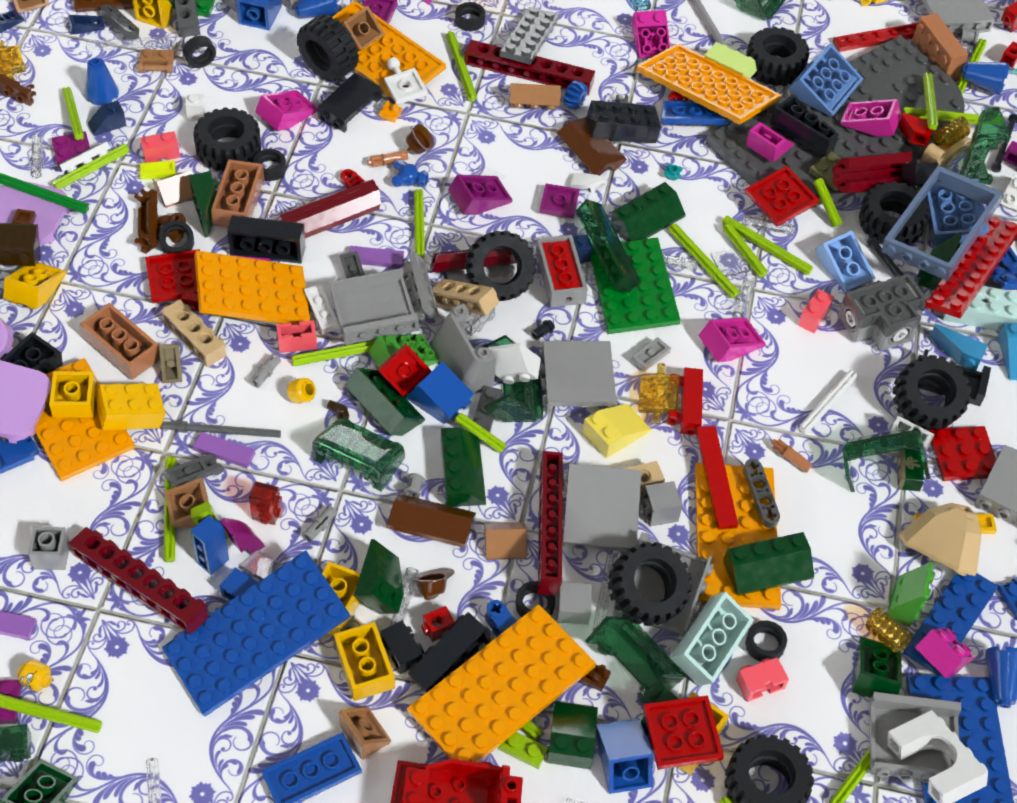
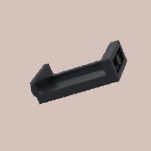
M354 73L318 106V118L322 122L345 133L347 131V123L372 100L377 103L381 100V86Z
M925 349L923 355L919 354L918 358L921 356L928 357L929 350ZM955 365L958 369L961 368L964 371L962 373L963 376H967L969 380L967 386L971 387V393L968 395L971 397L969 404L981 406L986 395L991 367L984 365L982 371L979 372ZM919 379V389L944 396L938 384L928 379Z

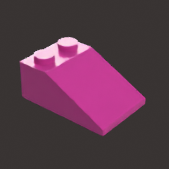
M292 90L261 95L255 112L262 120L271 125L274 130L281 131L290 129L316 113L318 108L299 91Z
M898 99L850 102L840 123L842 126L877 137L894 136L901 118Z
M746 317L710 320L698 335L718 363L735 360L766 345Z

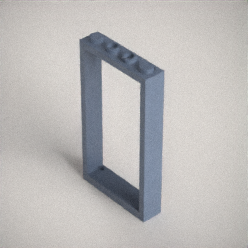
M937 166L885 237L881 252L948 281L998 208L1003 192ZM934 184L987 205V208L949 263L895 240L898 233Z

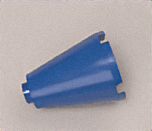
M300 0L295 7L297 16H301V18H315L319 15L334 16L340 11L337 0Z
M92 58L87 63L86 100L93 102L94 105L101 106L112 102L115 97L117 99L119 89L105 62L100 58Z
M967 62L966 65L962 66L961 74H963L964 79L994 94L1000 95L1005 86L1003 84L1004 80L1008 76L1009 64L1006 62Z
M999 646L990 647L985 650V658L993 701H996L998 707L1011 708V705H1015L1017 701V648L1006 647V650H999Z

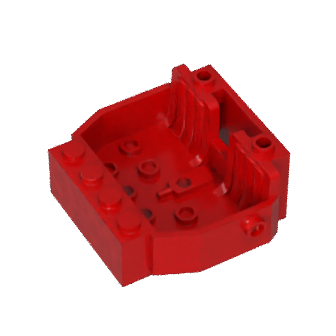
M448 759L426 765L425 769L407 767L402 780L399 803H521L523 777L511 776L510 766L502 765L500 767L487 761L478 763Z

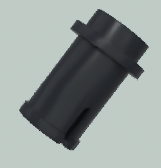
M544 320L543 324L531 330V335L535 340H539L546 334L553 333L555 325L551 320Z

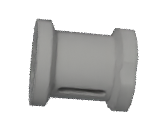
M962 28L959 42L967 41L976 45L979 30L968 31Z
M417 473L409 474L408 484L404 488L403 494L419 498L421 486L425 484V478Z

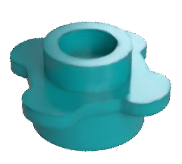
M667 164V170L664 172V175L667 179L675 181L681 177L680 172H682L683 168Z

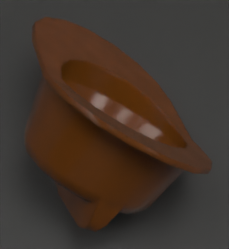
M421 124L415 125L406 137V142L409 146L407 151L412 150L417 155L430 151L434 146L432 134Z
M450 568L434 569L413 579V581L417 583L418 591L424 596V599L432 600L445 592L447 579L455 572Z

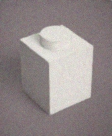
M186 94L185 107L188 121H198L201 117H204L205 102L203 94Z

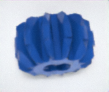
M572 81L568 85L567 90H565L563 96L564 105L570 109H579L588 95L587 85L580 81Z

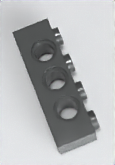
M172 0V4H175L176 7L173 8L174 18H177L175 28L176 31L180 32L181 38L201 35L196 0Z

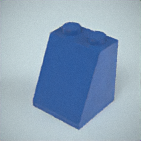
M236 0L239 24L270 31L282 7V0Z
M442 361L405 398L445 424L448 420L451 422L455 420L460 408L465 410L472 403L470 398L474 393Z
M640 719L598 724L597 745L609 794L652 787L653 752Z

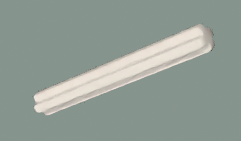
M849 370L800 424L799 430L807 434L855 381L857 374Z

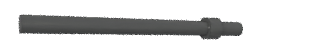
M163 421L162 429L178 430L180 433L193 431L281 438V430L191 424L187 421H179L178 423Z

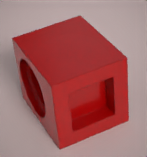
M443 606L423 615L421 628L424 635L429 636L431 641L434 642L439 640L446 630L450 631L455 625V621L447 607ZM439 623L441 626H434L433 624Z

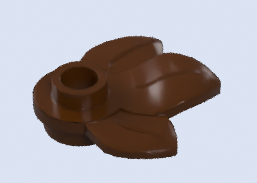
M174 213L171 216L164 215L157 219V226H159L157 239L159 240V232L166 223L178 219L186 223L185 216L182 213ZM175 230L166 237L170 236L173 242L177 244L183 238L185 232Z

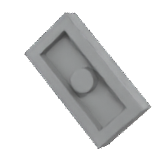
M657 337L632 355L631 361L645 372L669 354L671 347Z

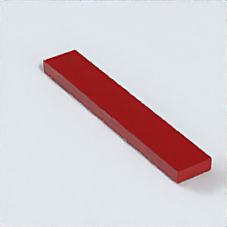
M918 23L838 36L833 38V43L837 50L842 52L885 44L899 36L909 40L913 39Z
M716 426L696 427V435L717 529L738 528V520Z

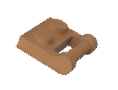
M141 49L138 72L167 71V73H173L175 51Z

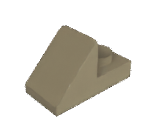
M179 343L160 344L162 383L182 382V360L180 358Z

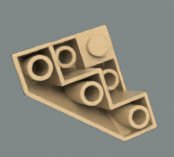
M948 503L929 508L900 532L899 538L903 541L904 546L926 555L932 561L951 568L959 575H976L981 530L978 516L970 507Z

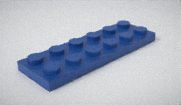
M956 573L904 649L903 654L935 675L940 676L941 673L915 647L932 629L949 628L957 636L955 639L961 644L997 590L998 585L978 573L975 576L968 574L962 576Z

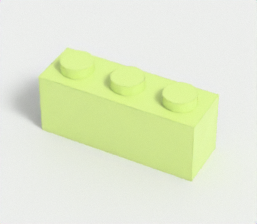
M718 42L704 55L706 58L749 79L757 71L755 60L752 57H747L739 51L730 49Z

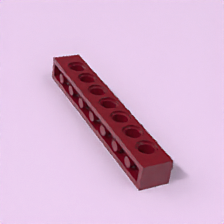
M470 40L465 50L464 61L469 66L544 85H559L564 90H567L568 85L572 81H580L587 85L588 96L594 84L595 70L536 56L530 65L500 57V51L503 47Z
M543 451L539 477L537 594L555 596L559 595L562 584L563 453Z
M85 527L68 543L75 557L190 635L209 617L206 611L207 606L201 599L193 598L186 589L178 588L171 579H164L156 569H149L142 560L134 559L127 550L119 549L112 540L109 539L107 541L97 530L92 531Z

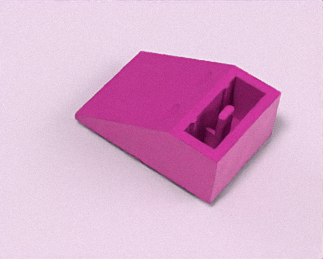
M666 10L634 12L631 24L639 58H652L670 48Z

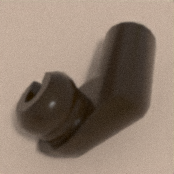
M329 400L327 409L336 412L337 419L340 422H346L350 416L347 406Z

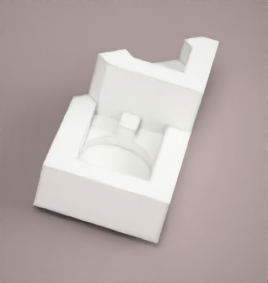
M574 173L570 186L577 189L590 188V191L593 193L596 191L595 188L601 184L606 185L608 181L607 178L599 175Z

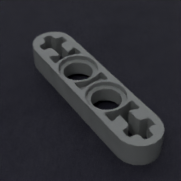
M112 5L101 6L100 15L125 38L131 40L139 38V28Z
M748 459L745 462L743 473L763 526L774 528L778 525L780 513L763 466L757 459ZM761 482L764 487L757 488L753 483ZM766 498L770 503L764 505L760 503L759 499ZM768 511H769L770 517H771V518H774V520H771L770 518H767V516H768Z

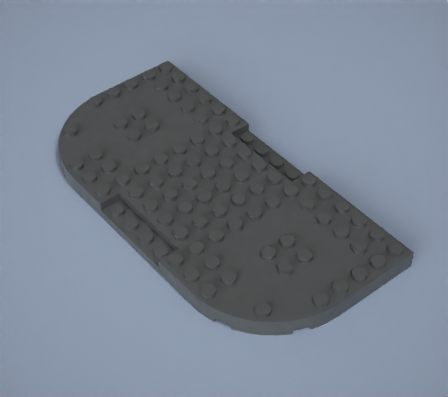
M902 36L849 62L863 77V80L832 117L807 105L808 111L811 113L815 112L821 122L825 121L839 134L835 148L832 151L839 157L847 158L911 151L912 162L921 158L926 148L910 143L898 126L894 136L877 137L842 126L840 122L848 103L898 99L901 117L904 107L926 109L923 77L924 73L927 72L933 75L937 110L964 113L965 108L963 95L954 80ZM784 96L780 97V101L742 124L731 122L729 125H725L708 134L706 145L750 186L788 166L819 199L817 205H823L813 184L818 178L809 173L810 167L822 159L823 156L770 124L774 108L787 99ZM938 120L937 129L933 130L928 145L933 143L938 146L953 132L958 130L960 123ZM760 122L794 143L792 148L773 163L746 146L749 130ZM826 185L834 204L858 193H842L839 189L835 191Z

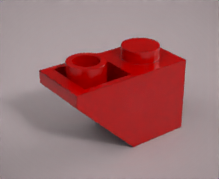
M906 113L902 114L898 126L910 143L926 148L933 129L930 130L928 128L927 120Z

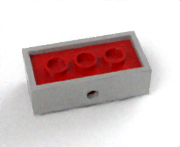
M572 235L538 238L535 253L550 308L586 303L588 288Z

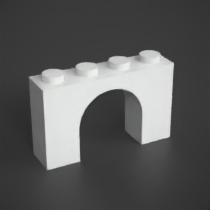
M933 710L888 731L887 745L900 761L925 749L942 751L953 760V766L929 778L928 793L937 803H954L987 786L988 770L986 766L974 757L972 751L962 744L957 734L952 732L946 726L944 720L938 717Z

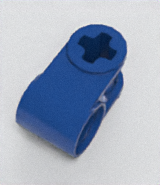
M492 600L488 603L485 620L495 636L498 637L517 620L511 615L502 601Z

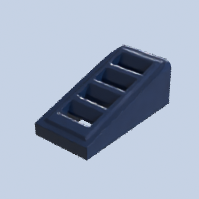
M15 10L0 13V33L23 22L24 18Z
M69 15L68 28L72 35L105 29L102 16Z

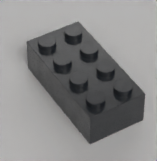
M591 100L586 115L592 138L656 143L662 128L656 108L651 105Z
M231 216L227 230L230 255L268 258L273 261L302 264L306 248L303 223Z

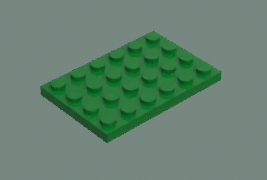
M658 237L593 246L591 266L608 334L680 324L681 319Z

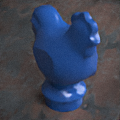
M403 160L393 162V167L399 170V173L393 176L391 180L395 187H401L402 185L412 186L414 184H417L419 187H426L429 178L428 173L424 171L419 172L414 164H407Z

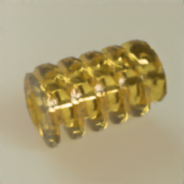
M963 116L954 119L934 132V141L944 148H950L970 135L971 131L968 121Z
M881 607L876 608L867 619V631L872 632L873 636L878 637L880 642H884L886 647H890L892 652L902 651L910 643L913 636L912 633L906 635V628L900 629V623H895L893 617L888 619L889 614L887 612L882 614L883 609Z

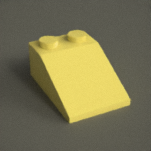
M628 404L599 410L585 418L582 432L604 457L608 458L651 432V428Z

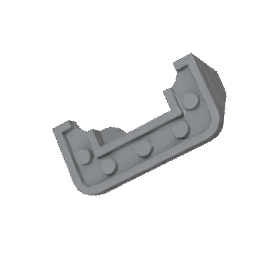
M465 304L453 307L433 338L432 348L440 360L439 362L443 361L473 393L482 391L484 385L494 386L496 358L492 351L486 347L473 349L465 331V321L469 317V311Z

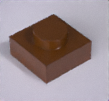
M17 209L12 223L33 224L36 213L35 211Z

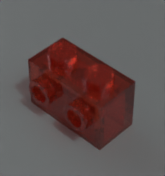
M256 481L249 496L252 520L259 521L262 524L275 525L277 519L282 517L284 510L281 506L282 496H280L279 487Z

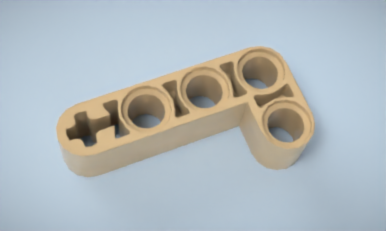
M956 130L938 146L933 143L929 144L923 153L920 163H939L938 166L945 168L968 147L971 139Z

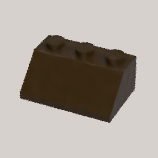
M0 223V265L36 266L41 260L38 224Z

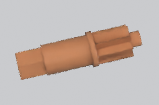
M404 150L370 156L367 164L373 168L391 164L396 160L405 161L409 159L408 153Z
M781 439L772 440L771 444L774 445L772 448L783 455L782 457L787 458L806 473L810 471L813 464L795 451L792 446L787 445Z

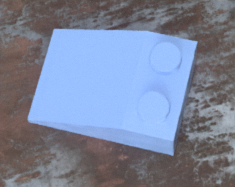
M853 231L840 235L815 248L822 265L845 292L876 278Z

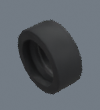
M475 2L460 4L455 11L456 25L465 31L481 29L485 23V9ZM466 14H473L478 17L475 19H467L462 16Z
M200 35L189 39L185 43L183 55L190 66L202 68L214 60L216 49L209 38ZM207 47L202 55L192 57L197 49Z
M264 149L255 154L253 163L262 164L267 161H274L279 164V166L272 169L263 168L264 181H275L284 176L286 173L284 154L275 149Z
M179 220L166 223L159 232L160 246L166 254L192 250L194 234L191 227ZM175 230L185 232L187 242L180 247L169 246L166 242V236L170 232Z
M529 581L518 589L515 605L520 617L531 611V609H528L523 604V599L530 593L538 592V581ZM541 594L547 599L548 603L544 610L551 616L555 607V595Z
M765 620L752 625L748 631L745 645L750 656L757 661L767 658L771 660L777 657L779 659L783 655L788 640L785 631L780 625ZM764 632L771 634L779 643L777 649L772 651L761 649L754 642L755 635Z

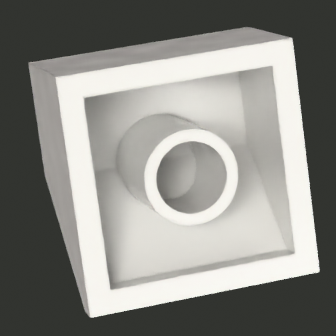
M521 343L488 347L496 358L495 375L503 380L504 383L514 384V382H529L530 380L538 379L541 358Z

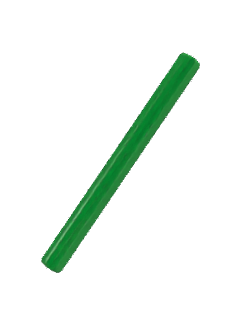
M0 173V184L84 214L89 211V204Z

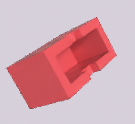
M175 131L140 138L145 163L160 162L159 159L164 158L166 160L180 158Z
M818 289L802 311L798 326L815 333L822 320L829 313L834 296Z
M314 320L299 322L298 325H292L291 323L276 325L280 353L317 349Z
M777 657L771 660L769 658L764 659L754 666L746 665L739 670L736 681L746 701L749 702L762 697V692L769 691L771 694L785 689L789 678Z

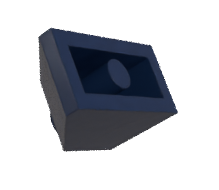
M118 100L101 105L90 119L88 126L94 136L127 126L124 111Z
M568 234L573 237L580 263L591 262L593 246L590 234Z

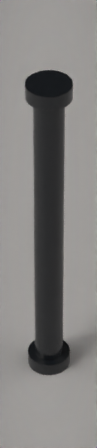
M1010 114L1008 117L1009 122L995 162L991 165V170L995 173L1000 172L1002 168L1001 163L1015 123H1017L1016 114Z
M870 237L866 241L867 245L876 251L896 277L903 276V272L887 254L881 252L882 247L877 243L876 237Z

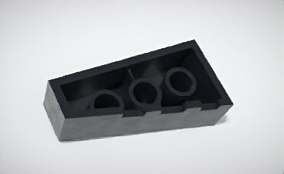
M793 94L774 108L770 124L817 152V154L823 157L834 150L839 134L825 121L821 122L815 112L811 113L808 111L807 105L803 102L799 103L797 101L798 97Z
M34 332L26 336L1 359L5 362L38 370L44 374L50 368L56 369L63 365L62 352Z
M467 612L465 615H461L455 621V625L450 631L446 630L441 635L440 641L435 646H430L420 661L412 664L408 675L427 693L450 675L451 671H455L465 663L468 656H474L479 652L478 649L483 643L488 645L492 641L487 628L471 613Z

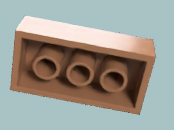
M937 13L921 16L912 39L913 44L953 80L960 79L962 66L965 65L969 54Z
M228 159L211 208L213 225L229 227L232 215L252 218L264 182L263 164Z
M108 303L80 323L83 338L131 380L160 360L159 344L111 303Z

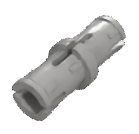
M274 353L271 354L267 361L258 367L257 373L249 380L250 384L253 387L260 388L267 377H271L272 371L281 362L280 357Z
M328 505L318 517L312 520V524L302 533V537L311 543L321 531L327 528V524L337 515V511Z

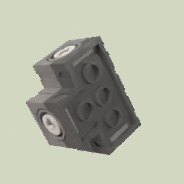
M907 273L903 276H897L884 282L881 281L868 287L865 286L852 292H846L838 317L855 342L872 338L877 343L880 351L913 340L927 298L910 274Z

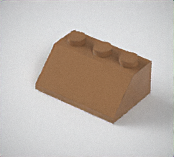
M510 84V104H513V107L523 108V105H530V108L539 109L540 105L546 106V109H556V106H560L561 86Z

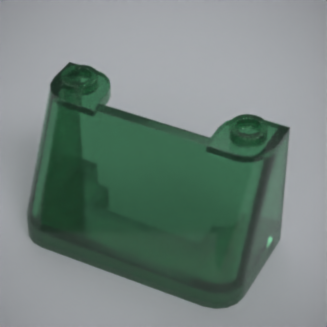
M999 107L985 108L980 113L965 151L960 174L970 179H978L979 183L984 185H991L993 181L992 174H988L984 164L989 150L998 149V144L1003 141L1009 143L1011 138Z
M347 418L337 419L312 441L314 461L322 464L325 459L329 463L334 459L364 473V479L368 481L370 478L374 482L373 489L381 493L405 459V450L400 443L393 442L352 423Z

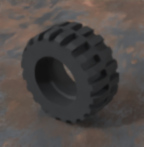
M319 15L302 26L297 34V46H299L298 50L302 55V59L307 63L309 69L313 70L315 75L320 76L323 80L336 82L355 69L358 64L359 55L358 48L355 46L356 42L352 39L351 33L345 29L346 27L343 24L339 23V20L333 19L329 15Z
M767 27L763 31L759 30L751 37L746 56L752 57L756 63L757 71L752 77H756L757 81H762L766 85L772 84L777 87L778 85L787 86V84L791 85L806 68L810 53L807 42L804 38L802 39L800 34L794 33L791 29L786 30L784 27Z
M227 107L221 110L214 109L211 113L207 112L195 124L193 136L196 154L204 165L209 168L212 167L213 170H222L224 172L228 159L253 163V157L261 151L258 122L244 110L239 111L237 108L228 109ZM226 137L238 138L231 142L217 141Z
M892 181L891 183L883 182L881 185L877 184L869 189L859 212V223L864 233L868 234L869 238L875 236L877 243L882 245L885 237L899 219L888 215L884 211H893L902 215L918 194L915 188L906 186L905 183L898 184ZM926 198L919 204L895 240L910 245L922 236L930 215V207Z
M493 231L485 234L471 245L469 252L466 254V263L464 264V269H466L467 273L466 278L471 284L493 287L499 301L517 298L529 289L528 286L534 281L533 276L537 270L535 268L537 261L533 256L534 251L532 247L530 248L527 245L528 242L525 239H521L520 235L516 233ZM495 249H505L511 252L517 263L515 276L506 283L491 281L484 271V260Z
M936 355L921 356L917 360H913L899 373V376L894 381L895 386L892 389V394L896 395L893 398V402L898 405L896 409L898 413H902L904 419L917 426H921V428L927 431L929 429L937 430L948 427L965 413L968 408L967 405L971 400V397L968 396L971 393V387L967 386L969 380L967 376H963L962 373L964 371L961 368L958 369L955 366L956 363L952 360L950 362L946 361L947 358L943 356L939 358ZM919 379H928L940 386L945 396L944 407L931 406L921 398L918 391Z
M643 542L641 545L637 544L630 548L612 565L613 569L610 570L608 576L611 578V581L608 582V589H612V593L609 596L611 601L615 600L617 605L614 607L616 610L624 612L622 615L627 620L633 618L632 622L638 625L641 623L644 626L659 625L675 617L685 608L684 605L690 599L688 593L692 592V584H689L692 577L691 573L686 571V568H688L687 563H682L680 560L682 556L678 552L674 554L671 552V547L666 545L663 548L662 544L654 542L652 545L650 542ZM638 567H650L662 577L665 585V594L660 602L649 601L638 592L634 581L635 572Z
M765 734L758 735L756 740L754 737L746 739L745 743H741L736 748L729 761L724 781L725 788L728 789L726 794L734 800V803H807L814 785V777L811 776L813 773L812 765H807L809 759L806 754L800 753L801 748L796 744L792 746L789 744L790 740L786 738L780 740L778 735L772 734L770 738L766 737ZM760 765L771 766L777 769L785 777L788 783V791L777 795L761 791L752 782L749 770Z

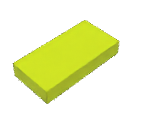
M175 160L140 163L141 180L168 178L176 175Z

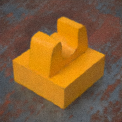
M387 100L379 113V118L395 123L402 113V107H399L396 103L394 105L390 104Z

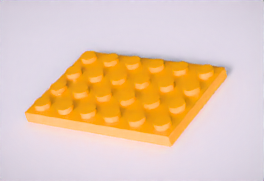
M196 250L194 258L199 313L280 324L291 323L292 325H298L299 322L310 321L308 300L304 292L306 286L303 266Z
M85 358L54 370L93 372ZM53 371L46 374L47 377L50 379L51 386L53 379ZM95 377L96 383H97V387H96V395H97L98 388H99V382H98L97 378ZM48 400L35 427V434L61 482L135 449V444L126 429L102 430L96 401L93 418L53 417L49 406L50 400Z

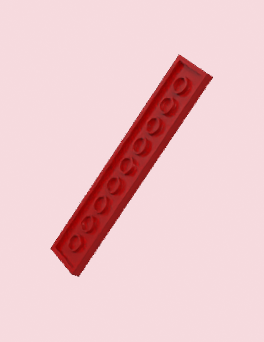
M991 217L988 221L989 233L976 238L948 281L942 279L927 299L925 308L961 319L1017 238V224L1000 220L997 217Z

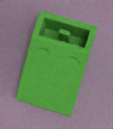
M423 334L377 336L369 351L378 367L406 343L428 367L440 361Z
M933 562L899 575L892 591L886 620L910 627L913 620L917 621L919 613L923 610L925 601H928L931 593L929 584H932L935 572L932 571Z

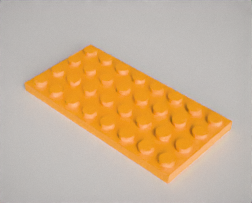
M354 0L332 17L339 20V23L342 24V22L363 9L364 6ZM373 13L385 34L363 50L358 51V64L352 71L381 86V91L393 99L384 83L385 77L395 74L394 71L387 67V61L390 58L395 57L400 61L399 68L401 72L415 68L424 85L446 69V64Z
M678 43L642 62L636 68V71L643 76L668 87L670 90H674L737 124H742L780 101L781 94Z
M696 463L697 556L708 559L709 555L712 556L710 563L714 564L711 575H706L704 582L708 583L704 595L699 594L698 601L705 605L712 595L727 592L741 607L780 610V586L737 596L723 562L728 548L777 538V526L767 528L760 521L743 473L744 466L725 465L738 520V528L718 530L703 463ZM763 467L775 499L774 469ZM761 482L753 483L757 488L764 487ZM766 498L759 499L760 503L764 505L770 503ZM768 511V516H767V518H770L771 520H774V518H771V517H770L769 511Z
M538 604L410 705L407 711L449 759L479 763L594 669L596 662Z

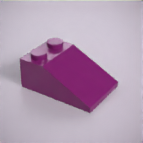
M457 175L448 189L463 215H478L513 201L498 176Z

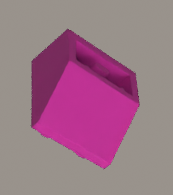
M760 122L749 130L746 146L773 163L792 148L794 143Z
M949 628L932 629L915 647L945 678L953 677L975 658L971 654L972 650L964 643L960 644L955 639L957 637L955 633Z

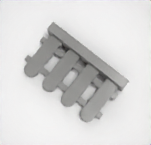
M413 252L408 255L410 262H405V266L401 267L403 268V278H408L405 281L408 293L412 291L409 297L412 306H416L413 310L414 313H417L418 318L422 321L425 319V315H429L434 319L439 316L426 264L423 258Z

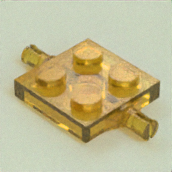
M0 40V74L15 80L13 74L26 72L19 45L5 46L4 41Z
M664 363L657 364L656 374L641 376L638 411L639 413H653V424H656V422L660 424L661 413L669 412V410L677 411L680 377L679 375L665 374Z

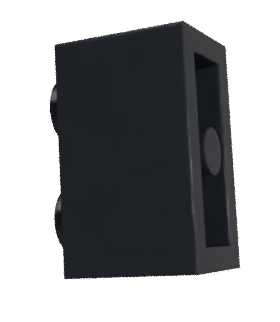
M939 163L902 164V183L914 188H919V185L923 187Z
M403 620L380 631L384 648L399 674L408 671L413 663L423 658L424 649L419 642L416 643L411 627H406Z

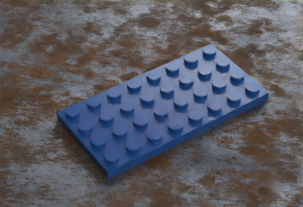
M305 550L211 613L191 635L185 631L165 644L162 649L198 708L206 717L349 619L351 615Z
M907 675L908 696L961 703V712L958 716L959 740L972 751L974 757L980 763H983L988 770L987 786L954 803H1014L996 701H993L989 677L953 676L945 678L944 676ZM921 781L924 803H937L928 793V783Z

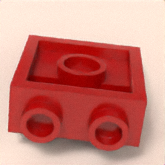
M407 343L377 368L402 396L410 393L420 381L424 380L432 372L428 365Z

